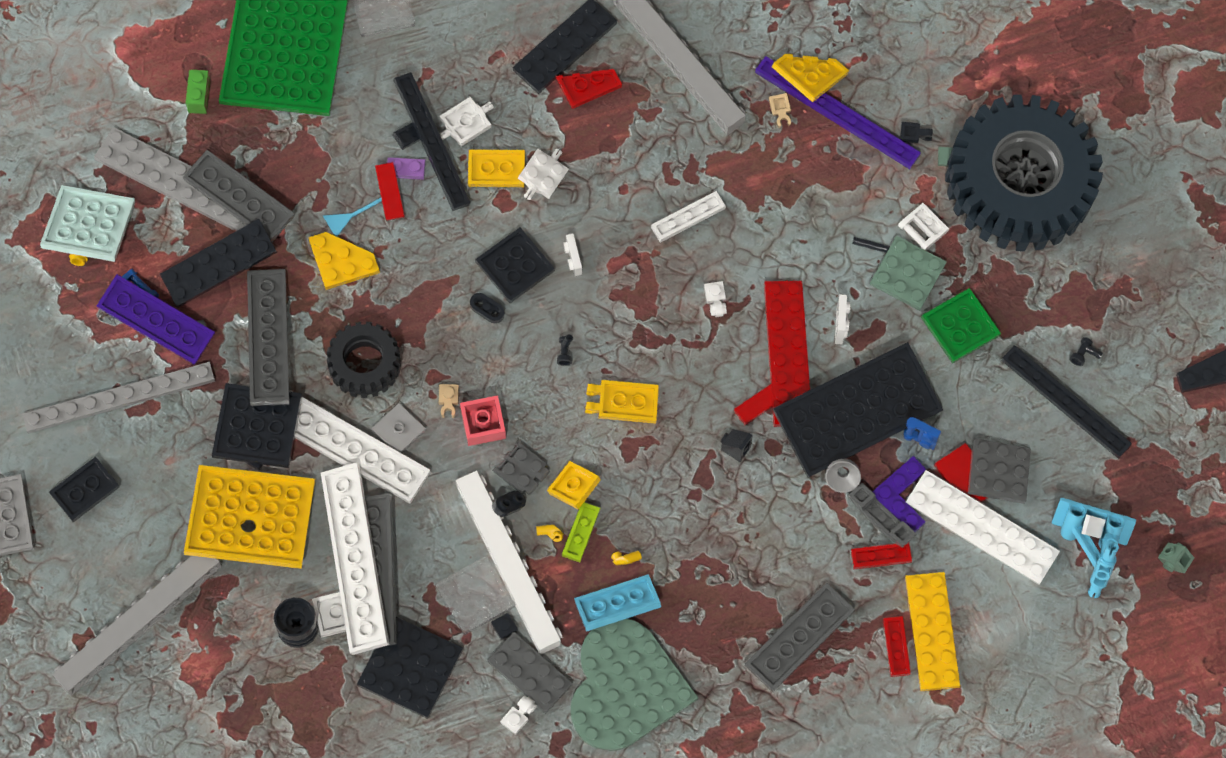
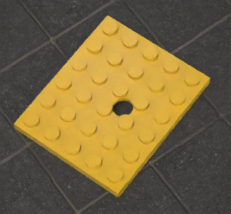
M199 465L184 555L302 569L315 479ZM246 520H252L256 528L252 532H245L242 530L241 524L245 523Z

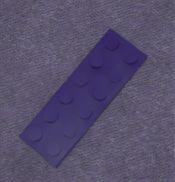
M117 274L96 306L98 309L193 365H196L215 335V332Z

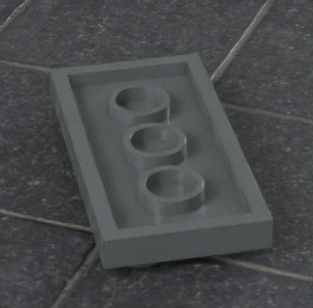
M515 632L487 660L491 666L526 697L532 698L537 707L545 714L572 686V683Z

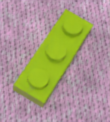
M585 502L581 505L564 547L562 557L581 562L600 512L599 507Z

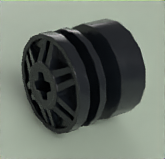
M293 597L284 600L278 605L274 613V622L282 642L293 648L305 647L313 642L318 634L319 626L311 604L302 598Z

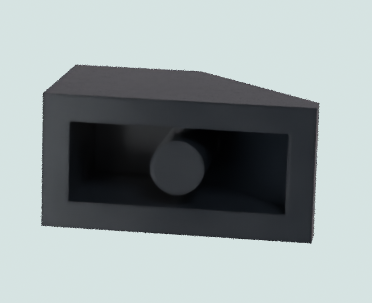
M732 429L729 434L725 433L721 439V450L738 462H741L751 448L753 435Z

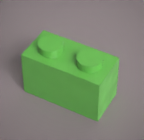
M189 70L185 103L188 113L207 114L210 88L208 71Z

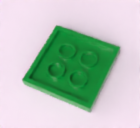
M970 288L923 314L921 317L952 364L1001 335Z

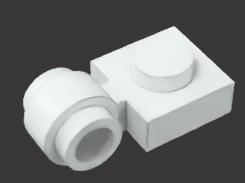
M723 281L704 284L707 304H711V316L721 317L723 314H727L726 304L721 303L726 302Z
M523 696L517 704L519 710L512 707L500 721L502 725L515 735L528 722V718L524 714H532L537 707L535 701L530 697Z

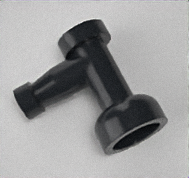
M570 334L559 338L561 355L557 357L558 365L569 366L572 364V357L568 355V347L573 340V336Z
M1083 337L1081 340L1082 344L1077 353L1071 354L1069 360L1076 366H1083L1085 363L1084 354L1086 352L1096 356L1097 359H1100L1103 353L1091 346L1093 344L1091 339Z

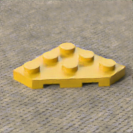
M784 54L772 65L774 70L812 102L847 76L849 72L836 59L819 60L818 57L803 56L800 58L793 57V54Z
M328 232L308 237L325 290L380 273L373 253Z

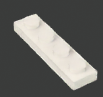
M717 191L653 223L651 229L661 243L719 213L726 206Z

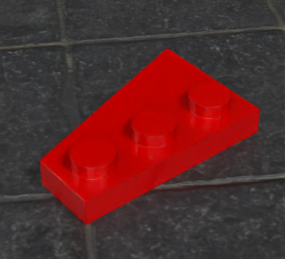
M614 69L592 71L589 74L581 75L576 73L572 76H556V80L572 109L622 87V83Z

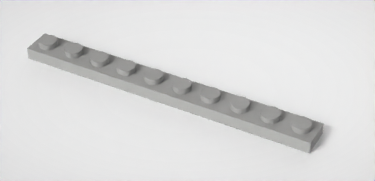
M210 362L23 413L27 433L29 434L215 382Z

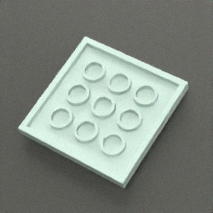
M61 185L40 243L41 248L115 262L135 205V198Z

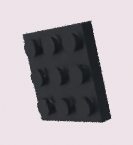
M521 227L475 259L476 264L509 303H512L555 272L552 264Z

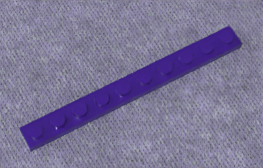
M767 56L764 57L755 69L756 74L906 168L911 169L920 157L921 152L828 94L824 93L812 102L772 68L775 61Z

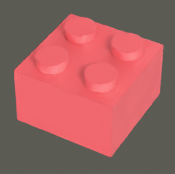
M498 395L460 403L468 446L506 439Z

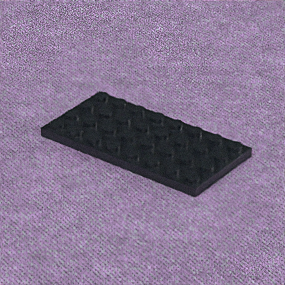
M907 342L772 410L807 478L827 469L833 461L847 459L907 429L906 423L909 418L914 417L923 421L943 411V408L912 348Z

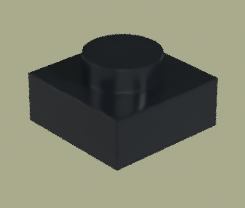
M509 613L491 622L500 640L518 631Z

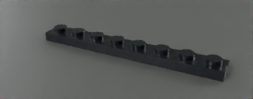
M412 72L395 77L393 80L452 211L469 206L471 202Z
M1014 345L1001 360L1004 364L1116 458L1120 459L1131 447L1132 443L1018 347Z

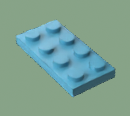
M649 574L574 598L586 632L661 608L660 600Z

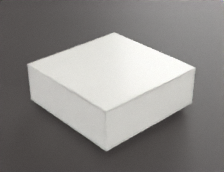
M1086 515L1081 534L1101 539L1105 519Z

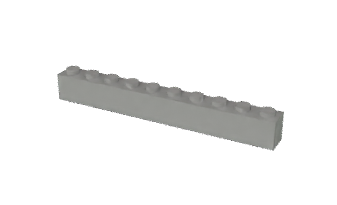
M613 0L615 6L726 135H729L745 123L746 114L743 108L734 103L731 94L726 93L722 89V85L717 79L714 80L709 69L701 65L698 56L689 51L686 42L676 36L674 28L672 26L669 27L665 23L662 14L654 10V6L649 0Z
M191 556L186 561L182 560L171 574L167 573L162 577L161 582L157 586L150 587L143 598L135 600L129 610L121 612L116 617V621L111 625L108 624L103 627L96 638L89 639L81 651L74 652L68 662L60 664L55 669V673L52 674L55 680L71 697L221 568L220 561L215 558Z

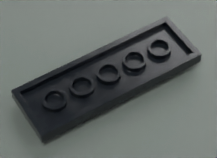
M588 0L513 67V71L536 93L540 94L556 79V76L561 75L617 25V20L595 0Z
M257 219L160 273V276L175 305L179 308L276 254L277 250L261 220Z

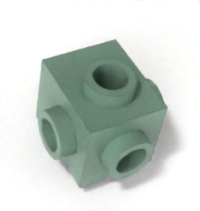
M1168 542L1158 559L1163 563V567L1166 570L1185 573L1194 557L1184 545Z

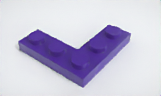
M913 456L879 485L873 493L876 495V499L900 522L904 521L916 532L925 524V521L900 496L926 471L925 467Z

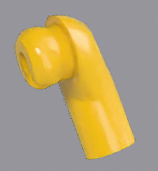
M553 524L536 526L537 536L548 535L555 542H560L563 539L562 531Z
M637 550L622 556L621 552H615L611 558L615 565H625L641 560L642 556Z

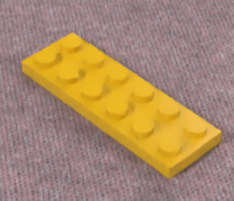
M945 572L905 576L920 691L960 688Z

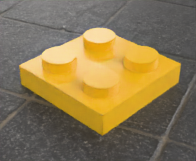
M569 461L547 492L549 495L579 509L601 479L598 475Z

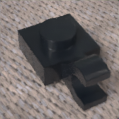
M902 122L901 141L919 143V138L924 141H932L933 129H921L920 123Z

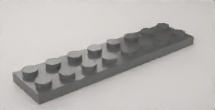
M285 269L247 271L250 406L289 404Z
M388 493L365 497L389 645L397 644L393 502L392 495Z

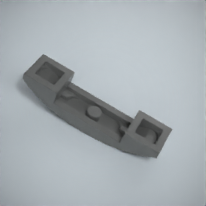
M863 483L848 495L861 513L886 537L903 548L917 535L904 521L900 522L876 499V495Z

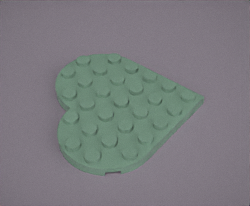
M624 619L593 629L586 636L581 648V667L586 680L577 688L572 698L571 721L576 733L588 745L596 749L609 751L627 748L698 700L694 691L660 644L642 624Z

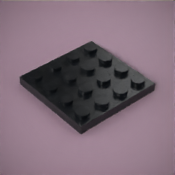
M225 383L212 458L289 468L302 393L289 392V404L250 406V386Z
M396 617L397 644L383 646L374 650L357 682V686L429 719L463 652V648Z

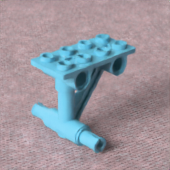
M1060 498L1052 524L1061 527V536L1069 541L1077 539L1094 566L1088 595L1093 597V594L1096 593L1094 598H1098L1102 589L1107 586L1116 564V553L1119 549L1118 543L1122 545L1128 544L1136 524V519L1070 499ZM1086 515L1105 519L1102 536L1098 541V545L1101 548L1100 552L1090 536L1081 534Z

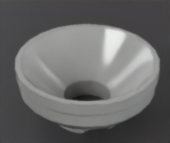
M838 459L828 466L825 479L831 489L836 492L846 493L854 490L859 485L861 473L859 467L853 461ZM846 467L849 473L841 475L838 473V469Z

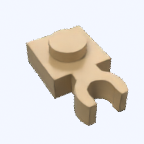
M787 93L769 97L772 116L778 115V128H781V120H786L788 126H790L791 119L786 115V113L791 112Z
M439 384V405H444L441 408L442 418L445 417V412L448 410L452 412V418L455 417L456 413L453 405H458L459 385Z

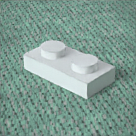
M568 234L563 245L565 253H569L570 259H568L570 271L573 270L575 276L582 275V265L574 234Z

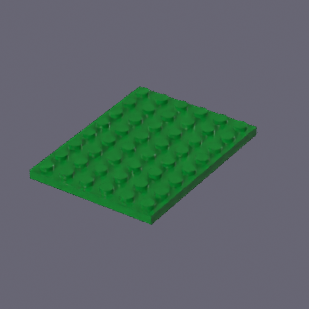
M236 0L219 104L330 116L348 0Z

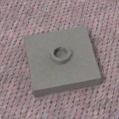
M398 403L371 430L387 446L403 453L426 431V428Z

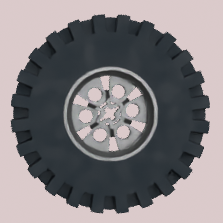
M1021 94L1013 95L1008 105H1006L1003 97L994 100L990 109L986 104L981 106L975 118L970 116L965 121L963 129L959 131L948 158L947 165L949 166L945 174V182L950 183L947 190L949 200L957 199L953 209L957 216L967 214L964 225L970 231L977 225L980 226L982 231L979 238L987 242L992 234L998 236L997 247L1006 249L1010 241L1016 242V251L1020 252L1025 251L1029 243H1033L1035 251L1044 249L1049 240L1053 246L1059 244L1065 234L1071 236L1079 224L1083 223L1098 195V187L1103 177V172H1099L1103 163L1102 155H1094L1098 142L1095 137L1085 139L1089 130L1085 122L1076 127L1072 124L1076 113L1068 109L1063 116L1056 114L1060 103L1051 100L1047 109L1040 107L1041 96L1032 95L1028 105L1023 104ZM1022 152L1028 153V156L1023 158ZM999 157L1005 162V165L997 161ZM1047 167L1048 171L1040 172L1042 168ZM999 172L1006 173L1007 177H1001Z

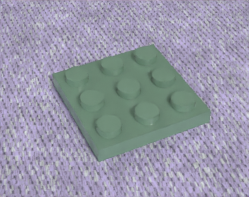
M896 236L873 276L870 285L920 311L945 267L946 261Z

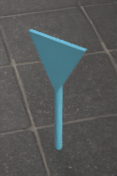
M379 198L350 214L325 215L323 217L334 236L338 237L352 217L380 203L382 199Z

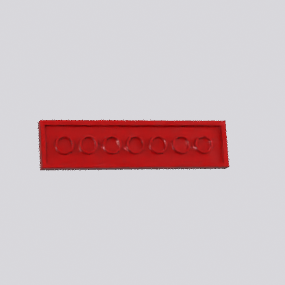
M802 281L764 282L772 409L810 390ZM773 412V426L781 427Z

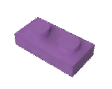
M388 158L387 163H394L396 178L424 180V159Z

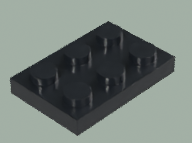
M94 457L50 490L49 494L74 523L120 488V486L100 461Z

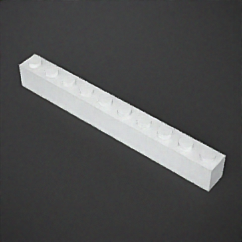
M477 471L457 479L456 487L538 653L541 655L560 646V639L563 638L559 628H554L552 624L554 618L550 610L546 611L544 607L546 603L542 594H538L535 589L537 584L534 577H529L527 573L529 568L524 559L521 560L518 555L520 549L517 543H512L510 539L512 534L508 525L504 526L501 521L504 518L495 514L492 509V503L495 499L492 493H488L485 488L487 486L483 475L479 476Z

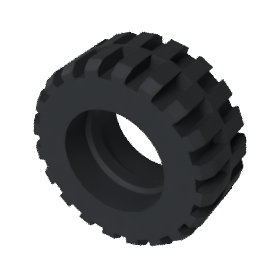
M361 321L355 322V326L351 327L350 324L344 326L345 330L343 332L339 330L336 333L337 338L331 339L330 347L327 349L329 373L331 378H333L334 384L337 387L340 386L342 392L347 393L349 391L352 397H357V394L361 395V398H367V395L370 394L375 397L378 396L379 391L386 392L388 385L393 386L396 382L395 377L399 376L401 367L399 347L395 337H392L388 329L384 331L383 326L379 324L373 326L372 322L366 321V324H361ZM372 347L381 353L382 361L371 372L357 373L347 367L346 359L348 355L357 348Z

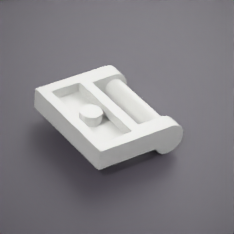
M924 203L898 224L925 251L949 230ZM913 221L929 239L925 240L909 223Z

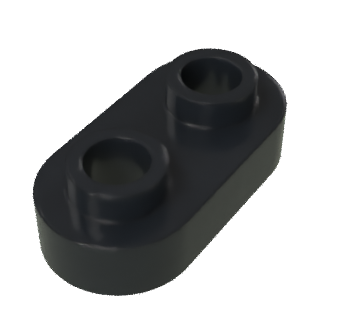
M476 293L471 297L470 307L472 311L491 323H499L504 319L505 313L502 305L483 293ZM481 302L483 305L478 307L476 304ZM495 312L499 314L496 317L492 316V314Z
M511 491L498 497L492 503V509L498 516L506 517L525 506V496L519 491Z

